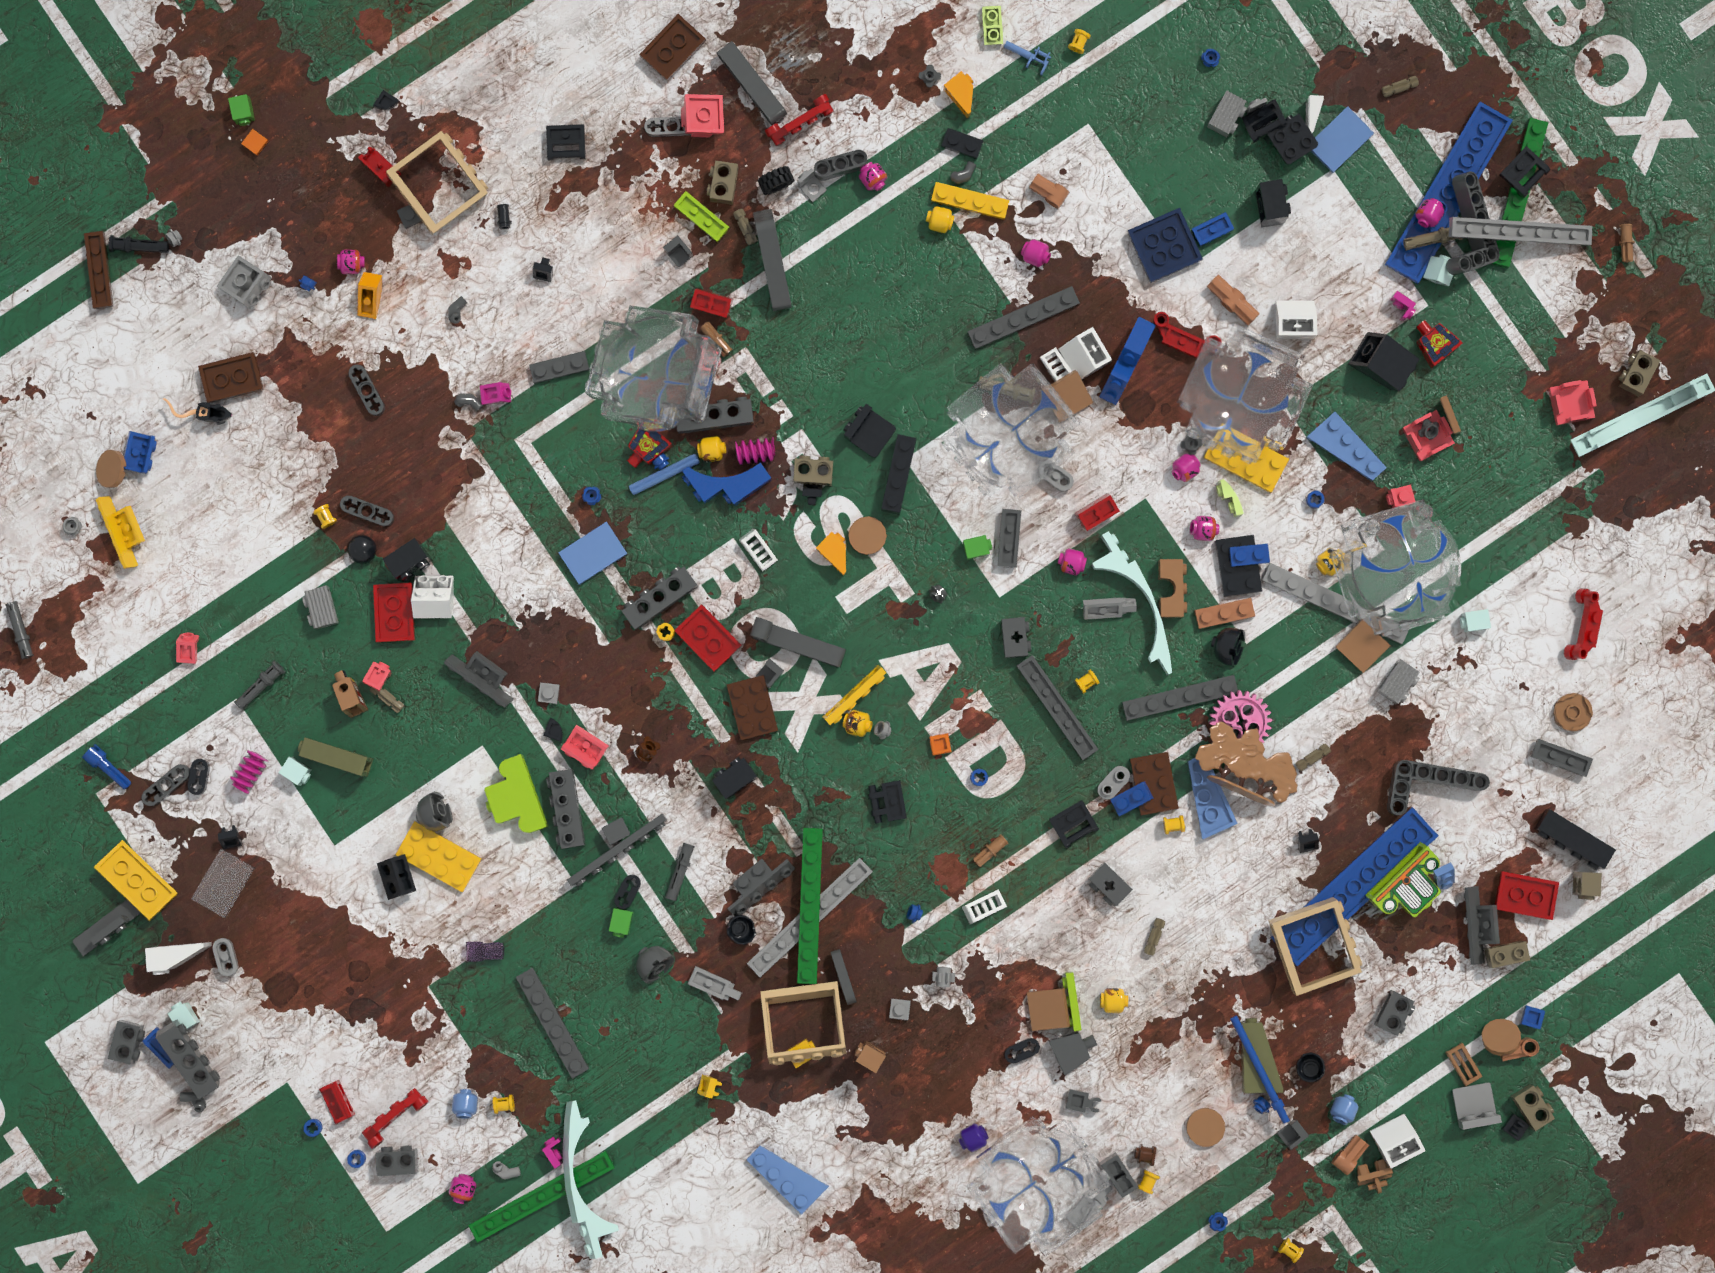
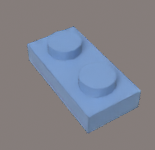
M1451 862L1433 870L1434 883L1440 890H1446L1455 883V870Z

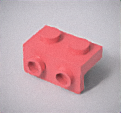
M576 725L567 741L561 747V750L567 756L581 762L584 767L594 769L609 745Z

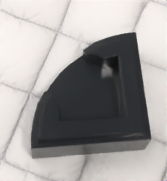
M383 90L373 104V107L380 110H389L394 108L400 101Z
M550 718L543 736L562 742L563 731L560 724Z

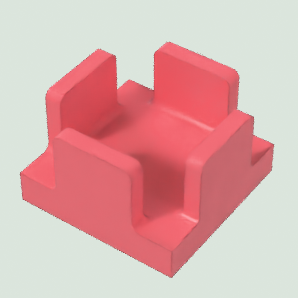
M684 95V106L681 108V127H685V134H691V137L709 138L713 134L724 133L723 95Z
M1587 380L1563 383L1560 386L1548 388L1556 426L1595 418L1594 407L1597 406L1593 388H1589Z
M1437 410L1402 428L1420 462L1455 444L1451 437L1453 432L1444 416L1440 417ZM1425 419H1429L1430 422L1439 423L1438 435L1431 440L1425 436L1420 437L1418 435V431L1421 430Z

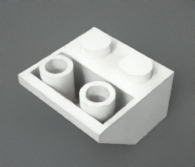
M1275 301L1276 339H1314L1317 336V313L1314 301Z
M1093 327L1074 337L1058 349L1072 371L1076 370L1081 379L1105 367L1112 361Z
M415 576L411 598L413 618H452L454 606L453 576Z
M1405 1114L1370 1130L1389 1168H1393L1426 1151Z

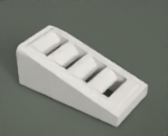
M1310 95L1306 100L1305 123L1311 133L1314 132L1324 96Z
M1056 347L1040 357L1054 382L1072 372ZM1057 356V359H1055V360L1052 361L1051 363H1048V362H1047L1048 360H1050V359H1052L1053 357ZM1061 363L1060 366L1056 367L1055 369H1052V367ZM1065 369V372L1058 376L1056 375L1057 373Z
M752 529L739 539L740 543L762 571L778 561L756 529ZM752 537H756V539L750 544L746 543ZM756 544H761L754 551L751 550V548L754 547ZM761 550H766L759 557L756 556V554L759 553ZM769 555L771 558L762 564L760 561Z
M998 889L963 906L962 909L969 923L972 924L1007 906ZM991 897H995L999 907H995ZM986 899H987V901H988V903H989V905H990V907H991V909H992V910H990V911H989V909H988V907H987V905H986V903H985V901H984V900H986ZM978 903H980V905H981V907H982V909H983V911H984V914L981 913V911H980V909H979V907H978V905H977ZM971 907H973V909H974V911H975V913H976V915H977L976 918H975V916H974V914H973V911H972Z

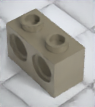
M715 160V166H711L710 177H713L712 185L708 184L707 196H710V202L733 205L739 170L738 164ZM726 169L729 171V174L726 177H721L719 172ZM724 188L726 193L719 196L716 194V190Z
M1641 350L1635 354L1632 353L1627 361L1629 364L1627 370H1623L1618 380H1620L1618 386L1638 397L1643 395L1661 360ZM1639 360H1643L1645 362V369L1639 367ZM1630 376L1636 378V385H1632L1630 383Z
M801 455L799 459L795 458L794 483L832 486L833 461H830L829 457H818V460H814L810 456ZM801 465H807L810 468L807 474H801L798 471ZM821 466H825L829 470L824 476L817 472Z
M1573 871L1572 895H1578V899L1595 900V896L1601 897L1602 873Z
M1516 941L1484 948L1489 968L1530 961L1526 941Z
M1529 1084L1510 1097L1526 1122L1530 1125L1529 1127L1537 1131L1555 1119L1552 1115L1554 1110L1549 1103L1545 1104L1542 1099L1544 1095L1540 1088ZM1528 1093L1533 1095V1100L1530 1103L1525 1101V1096ZM1538 1110H1542L1544 1113L1543 1118L1537 1120L1535 1116Z

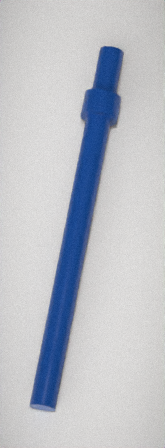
M1238 1016L1231 1017L1230 1020L1272 1101L1271 1105L1274 1111H1277L1283 1124L1289 1122L1290 1119L1283 1108L1285 1105L1282 1099L1278 1098Z

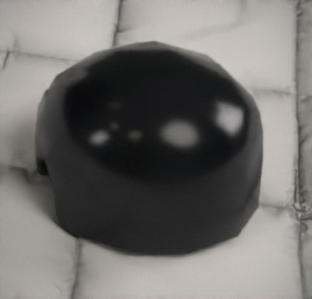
M357 535L349 541L347 551L349 557L354 562L364 564L369 563L375 558L377 547L374 540L370 537Z
M746 915L732 917L726 926L727 936L735 944L746 945L752 942L756 936L754 922Z
M1312 1052L1301 1055L1296 1064L1298 1076L1303 1081L1309 1083L1319 1081L1326 1071L1325 1061L1320 1055Z

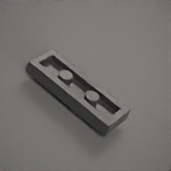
M585 351L529 365L534 384L590 370Z
M1002 509L997 566L1017 568L1022 510Z
M1541 739L1536 740L1531 754L1532 758L1587 777L1593 761L1590 757Z

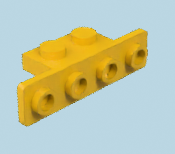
M110 496L98 497L96 499L98 509L117 551L120 563L124 569L137 567L138 563L132 548L144 542L145 539L132 507L126 506L116 512Z

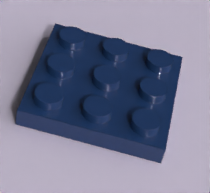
M1180 208L1127 231L1150 283L1203 260Z

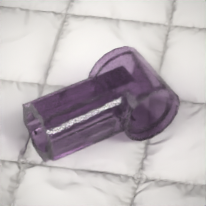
M466 942V962L504 959V943Z

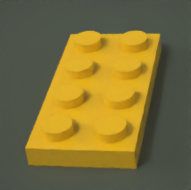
M1233 429L1231 431L1238 440L1254 446L1240 447L1230 437L1232 435L1230 431H1217L1203 458L1272 493L1289 458ZM1226 433L1223 444L1218 443L1217 441L1220 440L1222 434Z
M416 821L412 824L395 854L396 856L405 854L407 862L460 892H464L482 858L436 832L424 828Z
M123 840L94 866V869L148 921H151L178 894Z

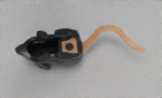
M163 398L169 405L172 414L178 418H186L196 414V418L200 421L216 422L217 425H220L232 417V413L220 404L212 405L207 402L198 403L197 409L179 415L174 411L171 403Z

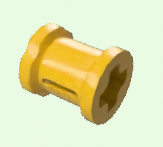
M1075 29V36L1072 43L1068 45V48L1076 53L1083 54V48L1091 35L1084 30Z
M328 504L320 506L313 511L314 515H317L322 529L330 527L337 522V519L333 518L329 511Z
M668 623L659 625L656 631L659 638L663 641H670L675 635L674 628ZM668 627L671 633L663 637L661 630H665Z
M1091 669L1080 679H1075L1077 686L1083 694L1094 684L1098 685L1100 683Z
M1179 815V818H1163L1165 834L1174 831L1185 832L1183 815Z
M513 1095L504 1098L493 1097L494 1114L508 1110L514 1112L515 1103Z
M1144 1169L1141 1183L1137 1185L1138 1189L1153 1194L1152 1189L1156 1181L1160 1179V1176Z
M1287 1237L1279 1247L1278 1252L1284 1253L1292 1259L1293 1263H1296L1303 1254L1304 1249L1297 1247Z

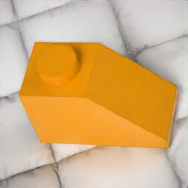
M961 71L944 84L943 90L966 118H969L973 95L972 83L974 82L968 74L964 75Z
M363 272L358 283L357 316L377 318L382 293V275Z
M831 532L816 547V550L844 576L846 574V544L843 543L845 539L838 532L836 534Z

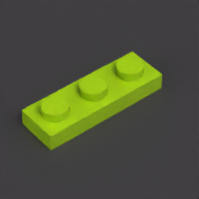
M686 191L674 204L678 211L717 243L730 229L728 225Z
M1065 972V977H1062L1063 988H1067L1068 996H1066L1067 1007L1070 1008V1027H1072L1073 1031H1080L1082 1029L1074 973Z

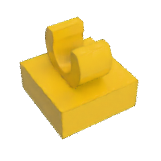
M702 1074L697 1093L708 1098H713V1095L719 1096V1093L714 1090L716 1085L722 1086V1083L713 1077Z

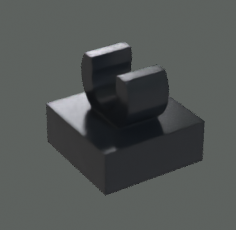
M543 257L541 263L534 262L532 268L533 278L547 282L552 281L553 266L549 264L550 259Z
M803 484L802 496H808V505H816V497H822L823 485Z
M232 825V831H226L225 827H222V833H218V841L223 850L242 846V838L235 825Z
M1308 829L1309 835L1303 836L1301 831L1298 832V848L1300 853L1319 849L1317 833L1313 834L1312 829Z
M1512 1113L1501 1129L1519 1141L1530 1125Z

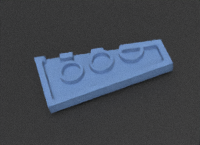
M1336 412L1331 414L1306 437L1370 481H1373L1387 468Z
M1196 758L1187 761L1202 840L1238 824L1221 786L1206 778L1209 775L1216 776L1213 769L1209 771L1202 770L1199 760H1196Z
M761 1145L746 1159L801 1214L829 1187V1185L819 1181Z

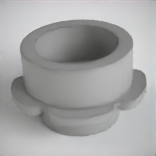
M169 229V232L165 234L168 242L172 247L181 245L182 237L179 232Z
M76 517L65 519L63 522L64 532L72 536L77 535L82 528L81 522L78 521L79 519Z
M888 721L877 722L874 727V734L880 739L888 737L891 734L890 723Z

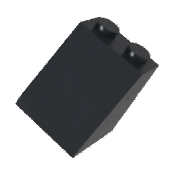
M1367 332L1348 364L1389 390L1400 391L1405 387L1410 374L1416 369L1419 358L1387 334Z

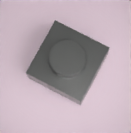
M410 205L397 210L405 229L422 222Z

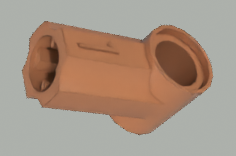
M1040 174L1035 176L1029 186L1031 190L1044 197L1047 203L1057 209L1061 207L1070 193L1062 185L1054 184Z
M1525 1037L1521 1039L1519 1048L1514 1053L1500 1056L1501 1060L1507 1061L1525 1056H1534L1539 1051V1044L1536 1040ZM1527 1042H1532L1534 1046L1533 1049L1529 1052H1526L1524 1047Z
M1355 1134L1346 1147L1335 1155L1331 1163L1347 1176L1356 1167L1357 1160L1369 1145Z

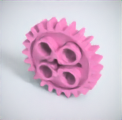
M1238 690L1237 695L1231 691L1229 698L1223 695V702L1217 700L1219 707H1212L1216 713L1210 714L1214 720L1209 721V724L1216 725L1218 722H1224L1233 729H1238L1237 739L1241 738L1243 735L1242 727L1236 723L1239 722V717L1235 711V705H1237L1239 715L1244 719L1242 721L1244 730H1248L1251 723H1256V729L1260 736L1259 741L1264 743L1262 736H1269L1265 731L1266 729H1271L1267 723L1271 722L1272 719L1267 718L1271 712L1269 710L1265 711L1268 705L1266 703L1261 705L1263 701L1261 697L1256 700L1255 693L1249 697V691H1245L1244 695H1242V692ZM1245 705L1251 706V711L1248 714H1243V707ZM1227 711H1232L1233 717L1229 720H1225V713Z

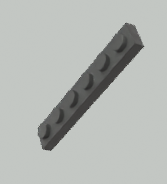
M1071 286L974 328L967 333L976 350L1079 305L1080 302Z
M1031 655L1018 664L1016 667L1082 761L1099 750L1034 656Z
M1231 675L1124 701L1122 706L1126 721L1222 698L1223 695L1230 696L1231 691L1237 694L1238 688L1235 676Z
M663 813L571 876L567 879L570 886H580L587 881L585 879L586 876L589 874L594 876L603 870L601 866L606 862L610 865L618 859L617 855L623 851L626 854L633 849L634 846L632 844L639 840L641 843L650 837L649 832L654 829L656 832L666 826L664 823L667 821Z
M534 968L516 977L518 983L571 1078L590 1069Z

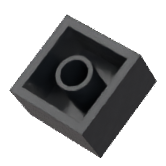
M1282 179L1259 183L1255 190L1261 228L1284 224L1289 214H1291L1290 203L1286 202L1285 197L1288 195L1287 185L1283 184Z
M416 538L383 558L394 578L399 581L404 580V582L413 578V573L419 569L423 571L430 566L429 563L433 561L422 543Z
M737 757L729 763L731 767L726 771L722 768L714 774L715 778L712 781L725 799H729L758 778L745 758L740 759V757Z

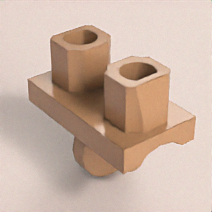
M1384 1159L1374 1162L1376 1172L1370 1173L1367 1164L1357 1166L1358 1176L1356 1181L1358 1186L1369 1184L1367 1185L1368 1190L1376 1189L1377 1194L1382 1193L1381 1187L1388 1185L1387 1181L1383 1179L1391 1178L1393 1174L1392 1168H1388Z

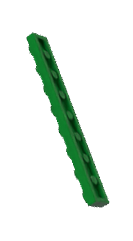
M1529 118L1520 152L1527 146L1538 157L1540 156L1549 122ZM1536 165L1519 181L1522 186L1535 174ZM1510 186L1501 220L1522 221L1529 194L1522 198ZM1496 240L1500 255L1499 259L1491 264L1509 268L1516 241Z
M803 828L797 983L817 984L823 829Z
M606 1150L573 1168L577 1188L615 1168ZM564 1173L469 1224L468 1226L477 1243L566 1195Z

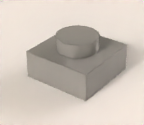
M540 682L538 702L558 704L560 685Z
M891 998L889 1018L908 1020L911 1001Z

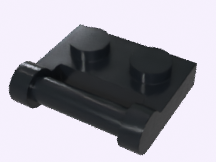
M1276 99L1242 117L1254 143L1274 129L1288 124Z
M584 124L546 126L548 161H552L555 158L586 159ZM579 145V150L553 151V146Z
M1526 146L1499 175L1522 198H1525L1529 194L1528 191L1544 174L1547 175L1551 169ZM1536 165L1538 170L1522 186L1519 181Z
M1082 800L1049 819L1066 849L1082 837L1099 830ZM1085 820L1088 821V826L1066 838L1064 834L1066 831Z

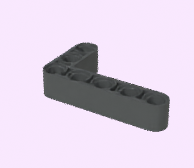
M1470 171L1454 176L1452 184L1462 218L1490 219L1477 175ZM1468 238L1472 251L1450 258L1446 265L1448 272L1451 275H1457L1496 262L1500 255L1496 240Z
M772 209L753 212L773 312L792 308Z
M759 617L755 618L750 637L755 640L838 668L841 667L846 652L844 648L773 625V622Z
M1400 760L1393 766L1387 810L1392 815H1402L1406 812L1412 780L1474 791L1487 789L1490 780L1483 773ZM1402 763L1408 769L1405 774H1401L1399 771V766ZM1420 767L1426 769V776L1423 778L1418 774ZM1439 770L1445 772V779L1443 781L1437 778ZM1459 773L1464 776L1462 784L1456 781V776ZM1477 777L1483 779V785L1480 788L1475 784ZM1399 782L1404 785L1402 793H1398L1396 790V785ZM1396 801L1401 804L1399 812L1393 810V804Z

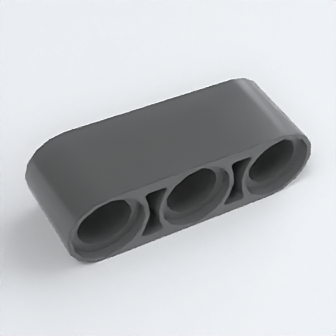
M854 150L819 160L814 165L815 177L818 180L825 181L860 171L867 164V154L863 150ZM861 156L864 158V162L857 164L854 162V158ZM839 161L846 164L843 169H838L835 165ZM819 167H826L828 170L825 174L817 172Z

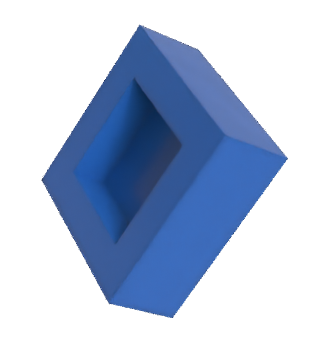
M1525 1005L1520 1024L1541 1029L1545 1011Z

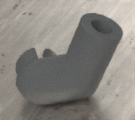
M968 161L963 171L951 173V181L956 184L968 182L971 179L976 164Z
M462 296L448 308V319L451 323L457 324L461 320L460 309L467 304Z

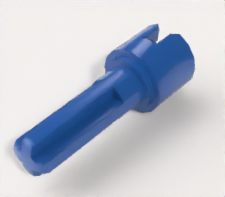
M94 744L93 747H90L82 758L93 768L99 767L124 790L131 785V781L106 759L107 754L99 746Z

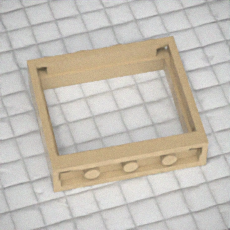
M442 131L386 171V175L432 235L488 194L486 191L488 189L487 185L482 179H477L475 169L471 164L467 165L464 162L465 156L459 148L455 150L451 144L453 143L451 137L447 133L443 134ZM440 140L479 193L435 224L396 172Z
M1334 897L1268 920L1291 990L1296 996L1362 972L1360 968L1362 961L1354 950L1356 943L1348 933L1350 925L1342 915V912H1344L1341 901ZM1333 908L1352 967L1301 985L1281 926Z
M837 981L760 991L769 1064L782 1065L787 1061L798 1063L804 1061V1059L820 1060L825 1056L840 1057L843 1054H847ZM829 996L834 997L839 1037L838 1045L774 1053L769 1004Z

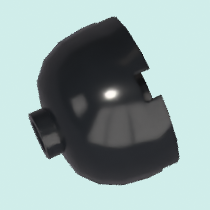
M1225 628L1217 636L1213 637L1211 647H1214V654L1219 662L1232 667L1238 664L1244 648L1241 647V641H1245V631L1238 628Z

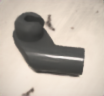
M460 393L454 400L456 406L461 407L464 404H470L476 412L480 411L484 406L473 394Z
M194 1092L180 1093V1102H191L196 1112H202L206 1108V1101L203 1097L198 1099Z

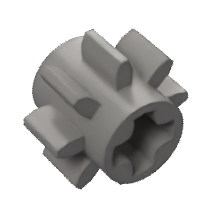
M937 967V972H932V981H936L937 987H950L951 982L955 983V973H951L950 967Z

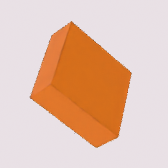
M252 129L241 144L258 156L269 141Z
M948 733L929 737L933 756L951 752Z

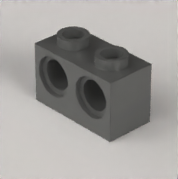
M1390 990L1374 1025L1396 1036L1399 1033L1402 1034L1407 1025L1405 1023L1407 1017L1411 1016L1415 1009L1413 1005L1415 1001ZM1399 1000H1403L1405 1006L1402 1010L1398 1011L1396 1003ZM1391 1017L1396 1019V1025L1393 1028H1389L1387 1025V1021Z
M125 1020L117 1021L108 1059L126 1064H133L135 1061H138L140 1056L139 1044L145 1037L144 1025ZM128 1028L133 1029V1038L127 1036L126 1031ZM123 1047L129 1049L128 1057L122 1055Z
M412 1145L400 1146L398 1150H393L392 1146L381 1147V1151L376 1152L377 1176L416 1174L419 1172L417 1148L412 1149ZM403 1155L411 1157V1164L406 1165L403 1163ZM384 1156H389L392 1159L391 1166L383 1163Z
M1116 1152L1099 1162L1122 1198L1139 1188Z

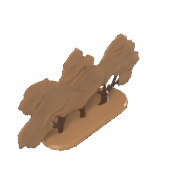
M1218 722L1210 727V738L1213 743L1201 745L1195 757L1196 760H1199L1202 770H1219L1220 777L1209 775L1206 777L1208 780L1253 801L1272 807L1275 806V803L1263 797L1262 794L1272 792L1274 799L1282 803L1287 800L1289 794L1297 792L1298 785L1295 782L1297 773L1288 752L1276 753L1266 759L1263 756L1265 748L1263 743L1259 741L1260 736L1257 729L1246 730L1242 737L1237 739L1233 728L1224 722ZM1222 763L1225 764L1224 770L1221 768ZM1230 772H1233L1240 782L1237 785L1226 780L1225 777ZM1247 778H1252L1257 782L1259 788L1256 793L1243 787ZM1269 780L1273 781V784L1269 788L1267 786L1263 788L1265 782ZM1276 786L1277 790L1273 791L1272 788Z

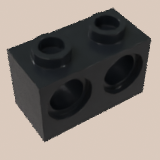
M405 854L377 863L388 900L416 891Z

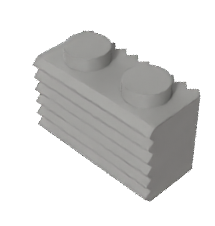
M1226 91L1207 127L1226 138L1229 133L1233 135L1238 126L1235 123L1237 118H1242L1247 109L1244 107L1246 100Z
M329 586L304 591L305 596L302 598L305 608H309L310 615H307L310 626H313L314 629H320L339 624Z
M1400 659L1396 662L1377 692L1394 704L1403 703L1409 695L1407 691L1410 686L1414 687L1419 681L1418 674L1420 672Z

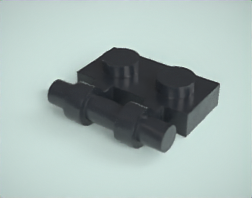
M900 780L882 783L883 791L877 792L876 785L868 786V800H871L872 806L871 817H874L875 824L882 823L881 815L887 814L888 821L907 818ZM884 797V809L879 807L878 798Z

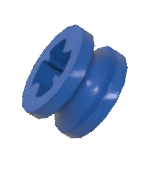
M1312 491L1306 497L1307 505L1314 509L1319 508L1324 503V495L1320 491ZM1311 495L1320 497V500H1318L1319 504L1311 502L1310 499L1313 498Z
M976 769L971 773L970 780L973 785L982 786L987 783L988 775L985 770ZM983 773V782H976L974 775Z
M310 1119L304 1124V1132L310 1137L319 1135L323 1129L322 1123L318 1119ZM312 1123H316L315 1126H318V1130H315L314 1133L310 1132L311 1129H308V1126L312 1125Z
M361 1150L352 1151L347 1158L348 1164L353 1168L361 1167L366 1162L365 1153ZM353 1154H355L356 1156L359 1154L361 1156V1158L359 1159L361 1162L360 1164H358V1162L353 1163Z

